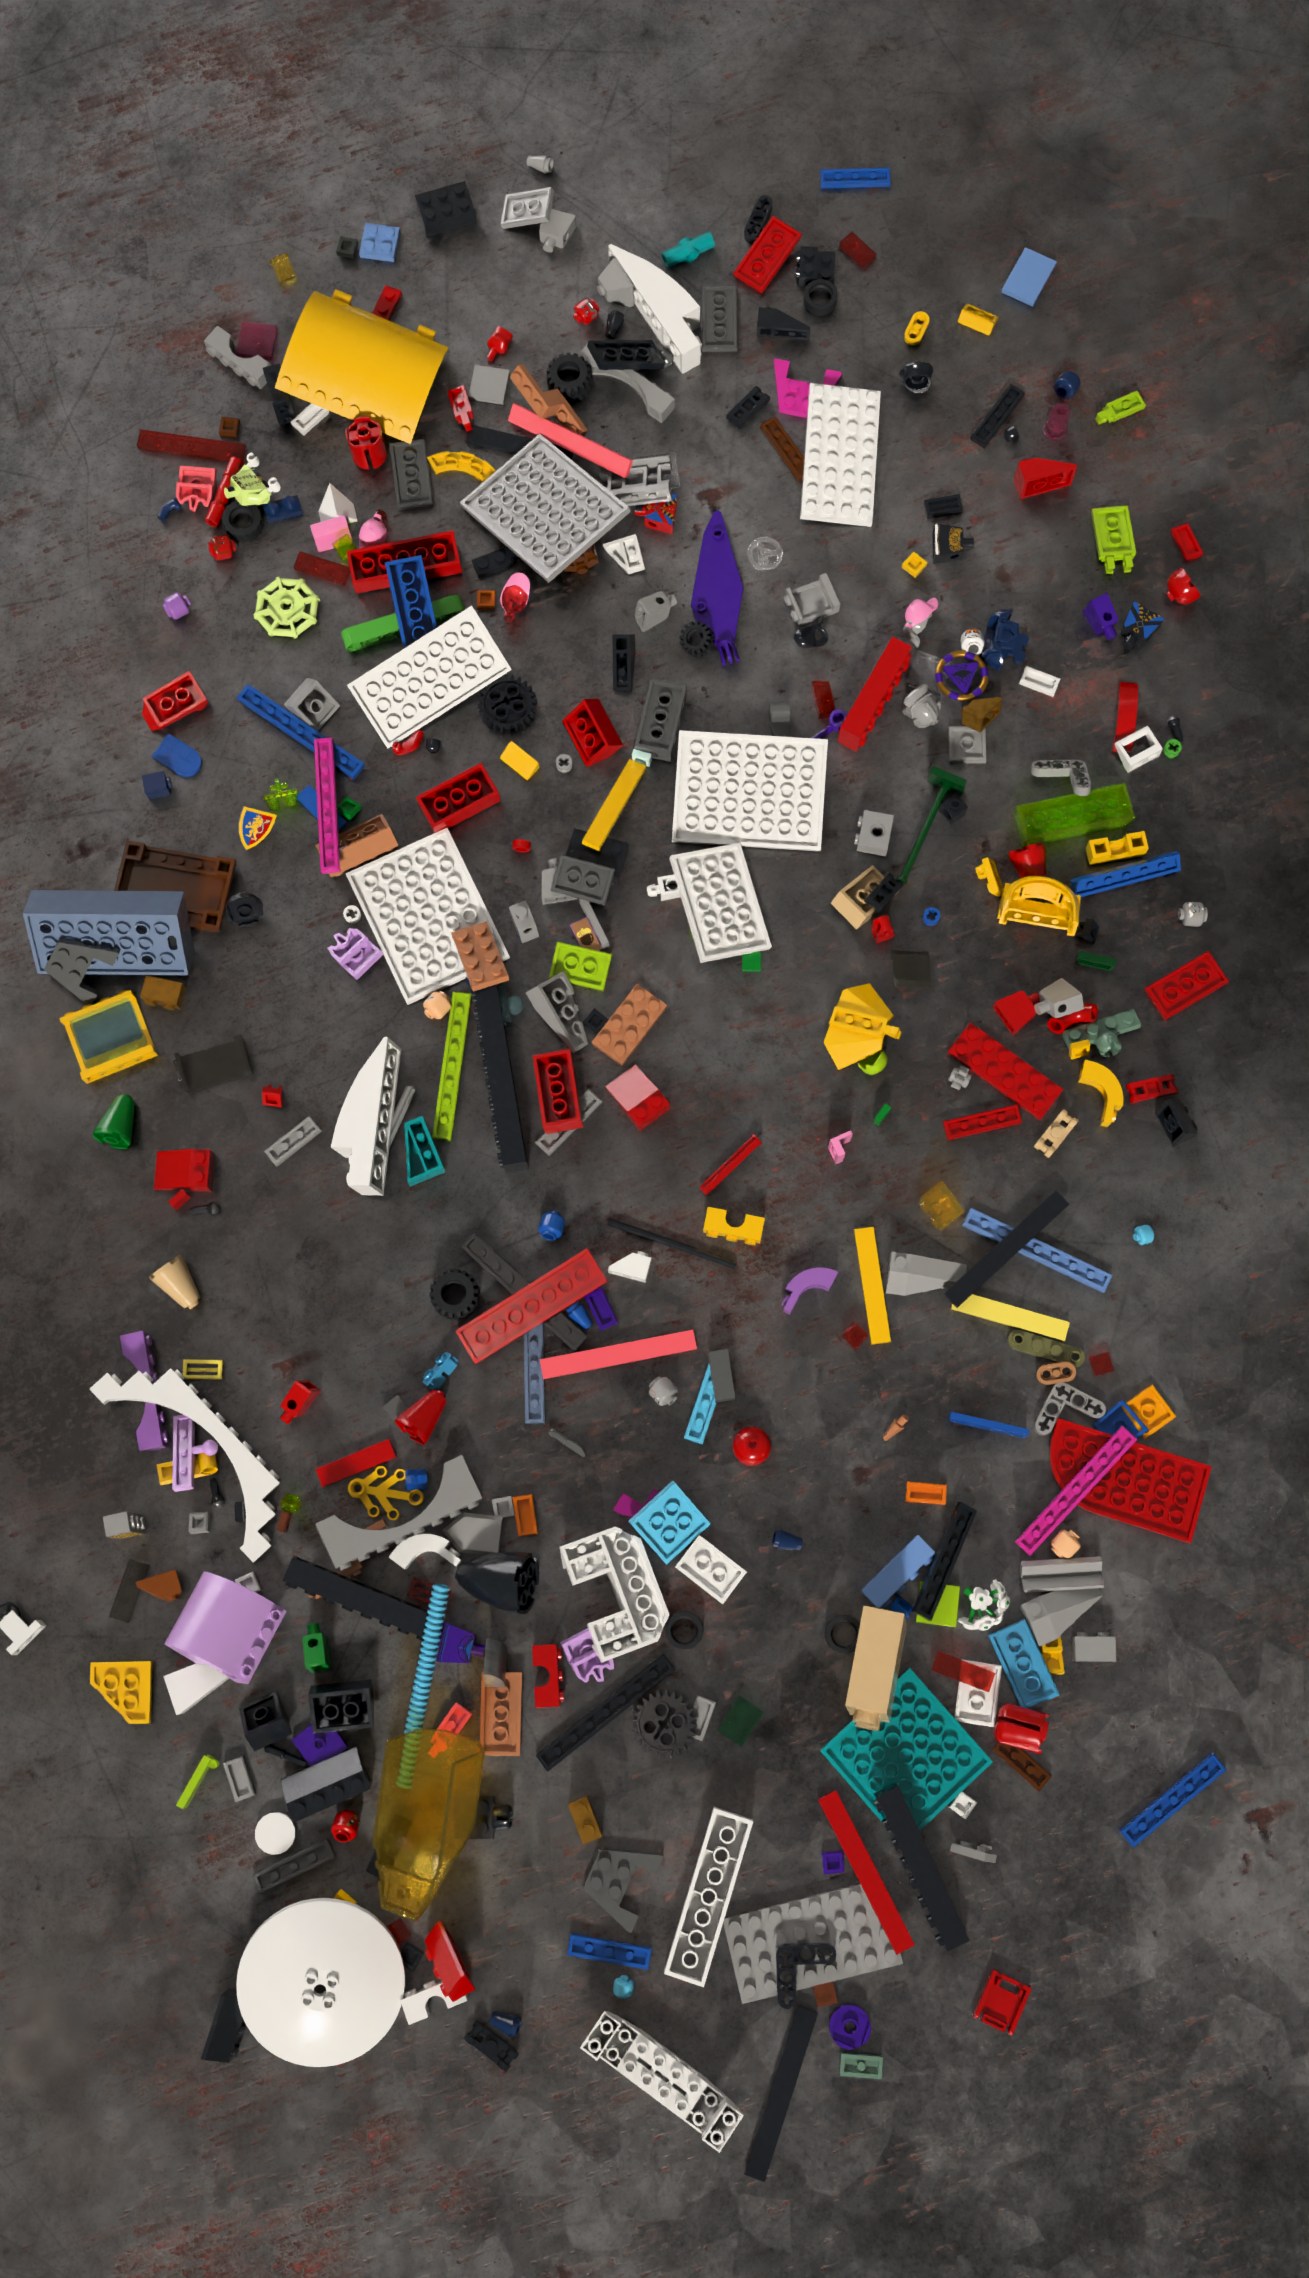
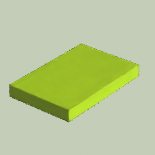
M557 942L549 979L564 971L571 984L604 991L612 954Z

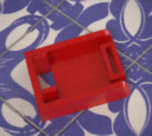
M992 1969L973 2017L978 2019L982 2011V2022L1002 2032H1005L1008 2024L1010 2026L1007 2034L1012 2036L1032 1988ZM1003 1979L1018 1986L1017 1993L1014 1994L1000 1987L1001 1980Z

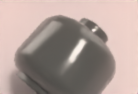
M664 348L659 353L665 362L664 367H668L673 362L674 355L670 350Z

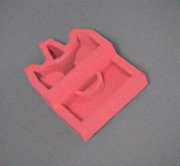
M180 466L179 482L176 485V497L179 503L183 504L189 501V509L194 512L197 511L200 502L205 507H209L215 493L217 470L215 468Z

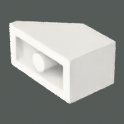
M638 1251L637 1254L631 1253L610 1265L608 1273L646 1283L652 1258L648 1257V1253Z

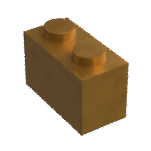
M146 975L140 997L149 1006L155 1007L158 1004L168 1010H174V1008L181 1009L186 987L180 982Z
M588 1795L568 1804L582 1844L603 1836Z

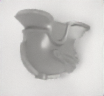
M922 684L905 698L903 703L906 708L903 710V714L913 719L914 725L918 728L933 726L939 721L941 702H936L937 698L929 692L928 685Z

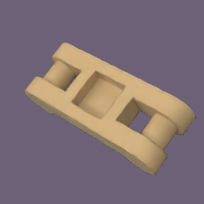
M1065 1109L1061 1111L1034 1145V1148L1043 1151L1047 1158H1050L1079 1121L1075 1117L1069 1116ZM1062 1120L1068 1124L1066 1128L1059 1124ZM1047 1140L1052 1146L1049 1147L1044 1142Z

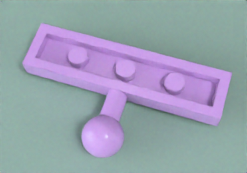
M185 1415L173 1416L172 1490L175 1492L194 1489L195 1454L205 1453L211 1456L218 1451V1444L214 1440H207L203 1445L195 1446V1421Z

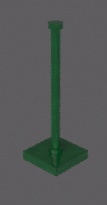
M932 766L928 783L940 787L901 875L896 879L905 885L908 882L907 877L946 792L957 793L962 797L967 780L935 766Z

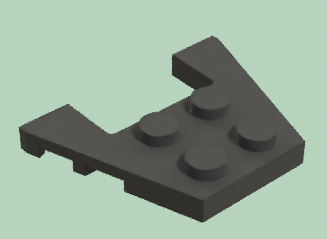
M60 938L44 970L85 1004H93L99 991L81 983L93 958L113 966L121 949L114 947L113 949L102 948V945L95 947L85 945V942Z
M599 1849L583 1890L627 1932L632 1933L639 1915L621 1907L622 1898L635 1867L639 1866L656 1874L664 1856L660 1854Z

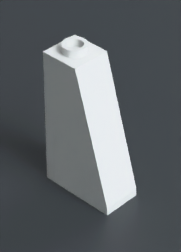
M197 1663L163 1676L176 1715L188 1711L229 1679L207 1664Z

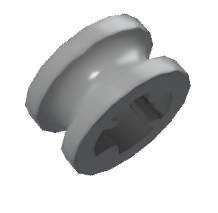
M567 754L559 755L556 759L558 771L561 773L569 772L573 766L571 757ZM567 760L568 766H561V761L565 762Z

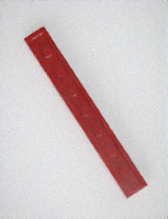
M835 1790L818 1799L895 1954L898 1955L913 1947L915 1944L837 1791Z

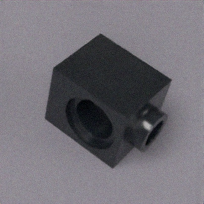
M956 793L941 804L939 812L952 825L965 816L968 806Z

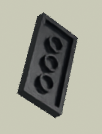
M589 340L587 348L599 370L663 369L665 365L652 340Z

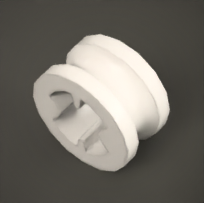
M350 905L344 909L343 915L347 922L356 923L360 920L361 912L358 907ZM353 910L354 913L357 912V914H355L356 917H347V914L350 915L349 911Z

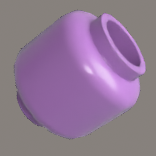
M176 592L164 599L165 604H163V607L168 617L176 620L189 613L188 606L191 604L186 595L182 596L181 593Z

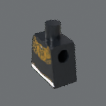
M934 524L932 531L933 564L961 560L964 549H974V538H964L963 528Z

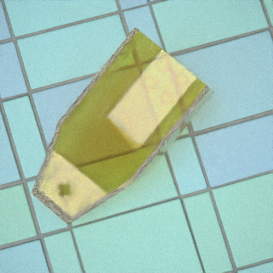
M418 1728L386 1740L372 1840L373 1848H376L377 1854L375 1866L379 1870L380 1880L377 1882L381 1909L412 1921H417L437 1895L466 1845L476 1818L485 1750L478 1740L448 1730Z

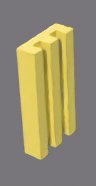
M183 1359V1376L185 1377L183 1380H223L224 1361ZM188 1364L218 1365V1368H188ZM187 1372H218V1374L187 1375Z

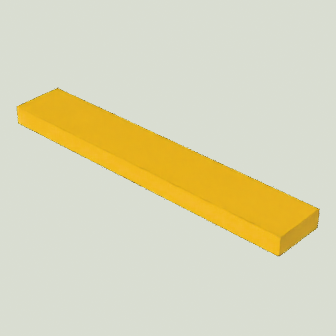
M631 759L628 760L582 840L583 845L598 851L600 850L644 774L646 765Z
M874 1227L854 1229L871 1345L889 1343L891 1338Z

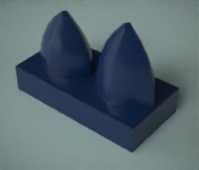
M298 495L287 496L284 499L263 504L268 523L303 514Z

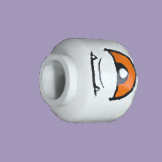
M969 629L962 634L960 640L962 650L976 655L983 652L985 640L981 631Z

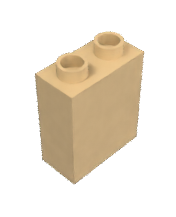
M863 1606L845 1704L849 1714L853 1715L852 1721L855 1722L857 1727L879 1731L880 1721L890 1723L907 1629L904 1613Z

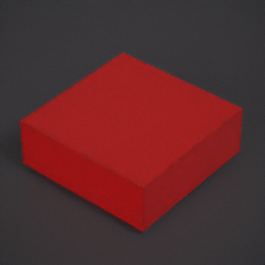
M181 1189L168 1203L175 1210H178L191 1197Z

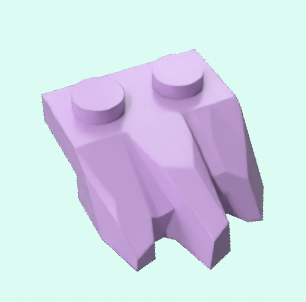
M349 928L346 937L340 933L333 935L337 945H331L328 947V950L332 957L353 978L358 980L383 953L360 930Z
M588 1628L560 1642L576 1676L585 1683L589 1681L591 1674H593L597 1682L604 1681L603 1669L605 1667L609 1670L614 1669L613 1659L601 1663L591 1646L594 1643Z

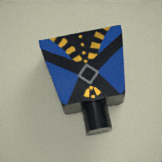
M1134 601L1120 633L1125 637L1122 643L1123 646L1128 649H1132L1135 643L1143 646L1161 627L1164 618Z

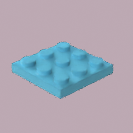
M674 1481L670 1482L628 1521L666 1565L710 1525L709 1521Z

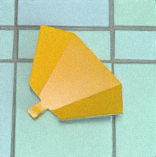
M870 983L843 990L830 1018V1026L824 1039V1044L838 1070L882 1051L885 1034L892 1038L900 1039L902 1033L899 1031L900 1029L889 1026L894 1015Z

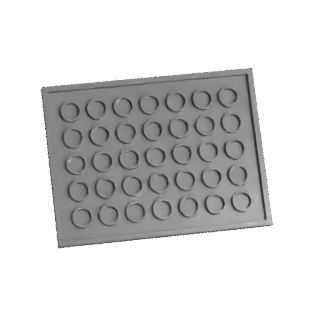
M541 434L537 435L460 502L463 509L548 583L631 512L625 503Z

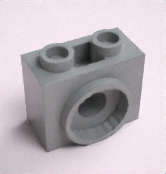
M864 810L863 816H859L857 827H861L860 834L856 833L854 844L858 845L857 851L886 856L894 815ZM879 831L882 835L875 836L872 832Z

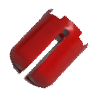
M370 417L354 419V423L348 429L346 427L345 432L354 463L364 470H370L367 457L368 449L373 468H379L387 458V449L379 423L370 420Z
M1010 1703L1004 1704L997 1714V1723L994 1728L995 1738L1001 1744L1041 1754L1042 1750H1039V1746L1046 1739L1049 1725L1045 1718H1048L1050 1714Z

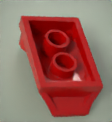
M189 670L142 698L144 701L142 716L151 731L161 730L193 711L203 710L209 702Z

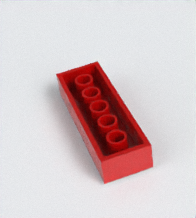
M454 530L346 551L356 594L390 587L385 562L421 555L427 580L462 573Z
M892 636L842 723L838 743L856 752L860 746L864 747L869 731L872 732L874 730L877 717L882 716L886 701L889 702L891 700L895 686H899L903 672H907L911 664L910 660L913 656L911 654L912 646Z

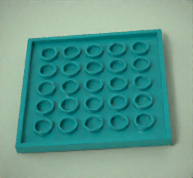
M910 1668L898 1677L890 1723L880 1721L879 1731L857 1727L855 1722L851 1721L820 1749L821 1753L881 1822L885 1818L882 1812H878L873 1803L875 1796L873 1793L896 1783L905 1798L919 1831L993 1763Z

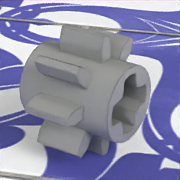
M962 1065L959 1069L953 1068L948 1079L952 1082L951 1087L957 1090L961 1086L967 1087L972 1076L968 1074V1068Z

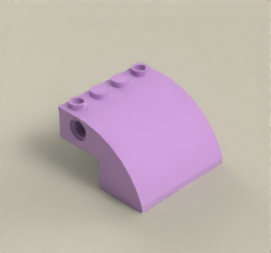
M203 1572L164 1644L197 1664H207L237 1683L249 1684L286 1610L240 1584L209 1572Z

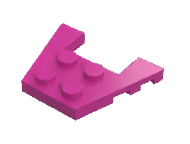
M774 358L779 413L807 418L810 383L787 378L790 361ZM826 369L823 384L835 386L840 381L842 372Z

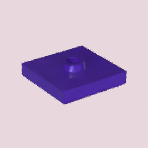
M312 1724L292 1739V1742L309 1766L342 1753L349 1748L338 1731L313 1733Z

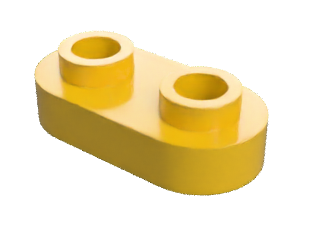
M919 311L913 314L904 335V340L908 345L915 346L921 342L929 325L927 313Z

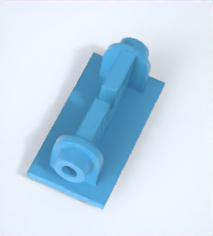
M447 1351L444 1354H440L435 1361L436 1365L433 1369H429L424 1374L422 1383L426 1386L429 1385L431 1390H439L446 1381V1378L441 1374L445 1372L447 1375H450L457 1367L458 1360L453 1356L451 1357V1354Z

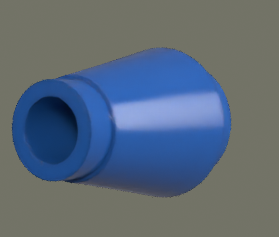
M579 1301L566 1310L568 1316L583 1328L584 1331L594 1324L584 1305L580 1304Z

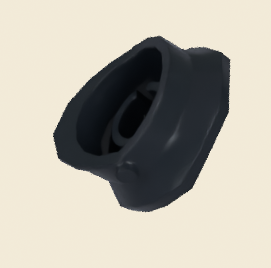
M914 362L906 364L900 369L899 375L903 380L902 385L914 393H924L929 389L933 373V367L930 363Z

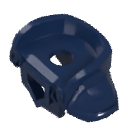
M1004 609L991 614L986 628L985 648L981 653V657L985 658L988 665L998 672L1008 655L1013 656V661L1016 664L1023 663L1026 658L1022 648L1028 644L1029 637L1026 634L1019 635V624L1009 621L1013 609Z

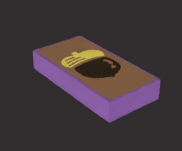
M587 917L570 924V928L580 947L603 951Z

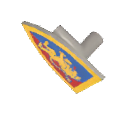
M243 806L238 823V832L245 850L256 846L264 840L274 825L277 817L276 814Z

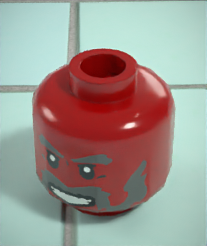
M584 298L574 305L575 313L573 317L578 324L588 325L598 318V311L600 309L592 298Z

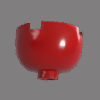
M1182 567L1175 570L1167 580L1169 591L1166 594L1171 602L1175 600L1179 604L1186 605L1201 597L1196 586L1193 585L1190 577Z
M756 1426L746 1427L735 1435L732 1442V1451L740 1463L747 1466H757L769 1457L771 1440L763 1429Z

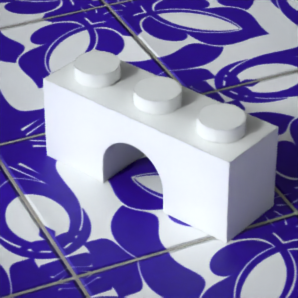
M433 1980L424 1984V1988L416 1991V1988L406 1991L404 1993L405 1996L400 2002L408 2025L429 2017L431 2014L428 2008L430 1997H442L449 2009L468 2001L469 1995L467 1994L452 2002L449 1996L445 1998L441 1991L440 1985L443 1984L442 1981L436 1983Z

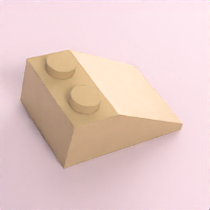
M873 865L840 890L831 902L856 930L877 913L871 904L868 905L864 902L869 894L885 878Z

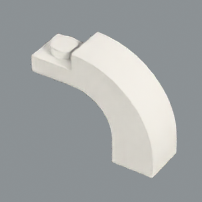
M419 1534L409 1537L401 1542L389 1556L390 1559L406 1570L418 1555L429 1551L440 1554L456 1567L462 1562L459 1558L460 1553L453 1548L447 1549L451 1543L449 1540L433 1534Z

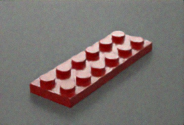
M971 1022L948 1051L950 1056L1038 1120L1042 1119L1063 1091L1060 1086Z

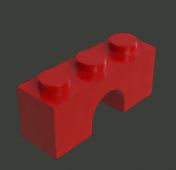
M557 1644L533 1645V1666H543L550 1674V1679L546 1685L534 1687L535 1708L561 1706L560 1702H564V1690L560 1689L559 1681H563V1671L558 1666V1660H562L561 1648H557Z

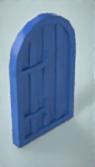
M169 733L151 756L183 777L195 775L202 765L200 755L193 748Z

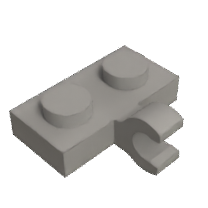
M961 1841L960 1844L952 1843L951 1852L984 1862L996 1863L997 1855L989 1852L992 1850V1846L981 1844L976 1849L972 1847L973 1843Z

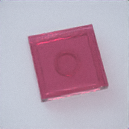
M242 322L236 351L237 356L252 358L259 355L265 360H272L278 331L277 325Z

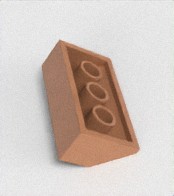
M383 814L339 834L341 872L329 873L330 877L339 876L344 871L356 868L367 860H373L384 852H391L398 846ZM316 844L315 846L320 855L319 844Z

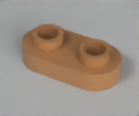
M1069 1361L1044 1364L1037 1370V1379L1045 1385L1069 1382L1076 1376V1367ZM1069 1368L1070 1373L1064 1374L1063 1369ZM1047 1370L1051 1373V1375L1049 1377H1045L1043 1375V1372Z

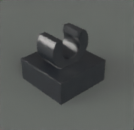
M1086 918L1085 923L1079 922L1078 924L1083 930L1075 934L1079 938H1084L1087 943L1094 944L1099 925L1094 919Z

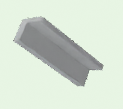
M1101 1556L1021 1561L1020 1578L1025 1593L1104 1588L1101 1574Z

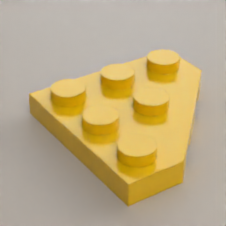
M153 1661L91 1662L90 1684L104 1696L108 1703L129 1724L151 1723Z

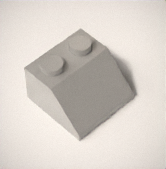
M306 678L284 703V706L294 716L316 731H319L340 707L317 680Z

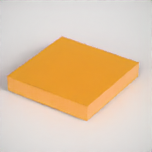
M1153 1384L1126 1402L1149 1429L1142 1435L1143 1439H1146L1176 1417ZM1121 1406V1408L1124 1410V1412L1127 1414L1132 1423L1140 1432L1142 1430L1141 1426L1124 1408V1406Z

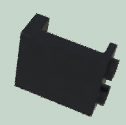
M280 363L263 367L270 393L277 391L281 393L282 399L272 402L279 424L289 423L295 418L289 394L275 388L281 369Z

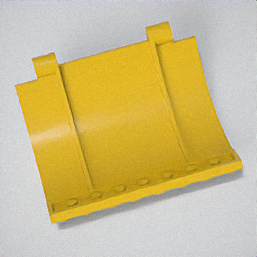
M335 289L332 298L314 291L296 324L275 388L353 421L359 417H370V420L379 423L382 433L411 444L431 386L449 347L434 341L435 330L419 324L417 331H412L351 305L353 296Z

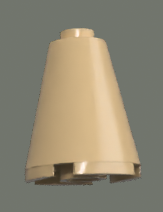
M181 1254L149 1276L152 1282L184 1309L188 1307L191 1310L200 1303L198 1299L201 1297Z

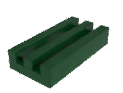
M1079 951L1075 963L1112 972L1116 966L1117 959Z

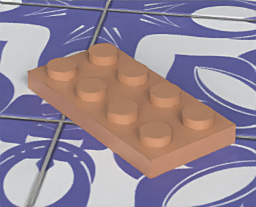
M487 921L451 932L472 991L509 980L508 973Z
M636 984L594 1038L592 1045L620 1065H623L665 1011L667 1004Z
M482 1672L479 1755L520 1756L523 1672H506L505 1687H484Z

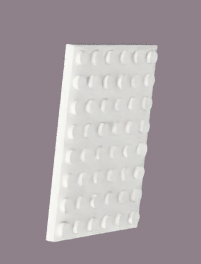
M679 730L672 842L724 846L740 843L741 847L821 851L828 739Z
M448 828L346 873L407 1005L467 977L451 932L487 921L502 961L510 958Z

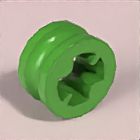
M1170 739L1164 746V754L1169 758H1175L1179 755L1182 745L1178 740ZM1170 745L1172 747H1176L1175 752L1173 750H1169Z

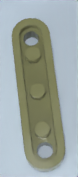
M1022 1330L1012 1331L1007 1338L1010 1348L1052 1362L1069 1361L1075 1367H1079L1085 1360L1084 1352L1077 1347ZM1016 1336L1021 1338V1343L1015 1341ZM1072 1354H1077L1078 1360H1073Z

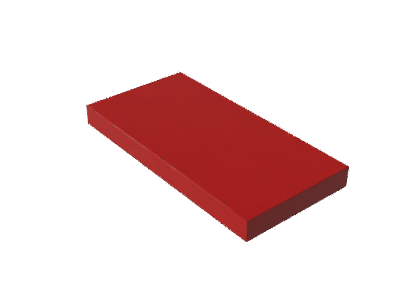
M772 216L733 272V276L763 294L801 239L802 234L780 219Z
M1208 950L1147 986L1144 990L1163 1019L1167 1020L1229 983V980Z

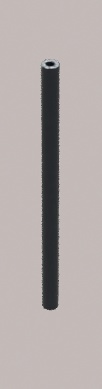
M609 1218L607 1226L735 1269L737 1264L736 1261Z

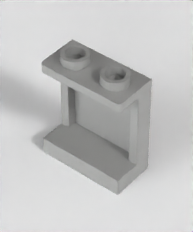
M827 573L821 574L818 581L791 590L790 587L786 588L785 595L783 596L786 606L791 608L792 620L797 622L798 627L814 622L820 615L827 617L838 613L840 609V602Z

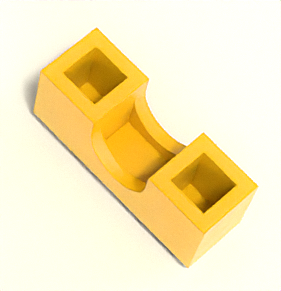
M1145 831L1126 834L1125 837L1116 841H1109L1108 837L1089 840L1085 849L1089 865L1142 857L1145 856L1149 848Z
M707 1208L703 1233H707L706 1236L712 1238L724 1236L726 1240L736 1242L737 1239L744 1240V1243L748 1245L760 1244L765 1218L746 1214L745 1221L741 1226L731 1227L726 1222L727 1210Z

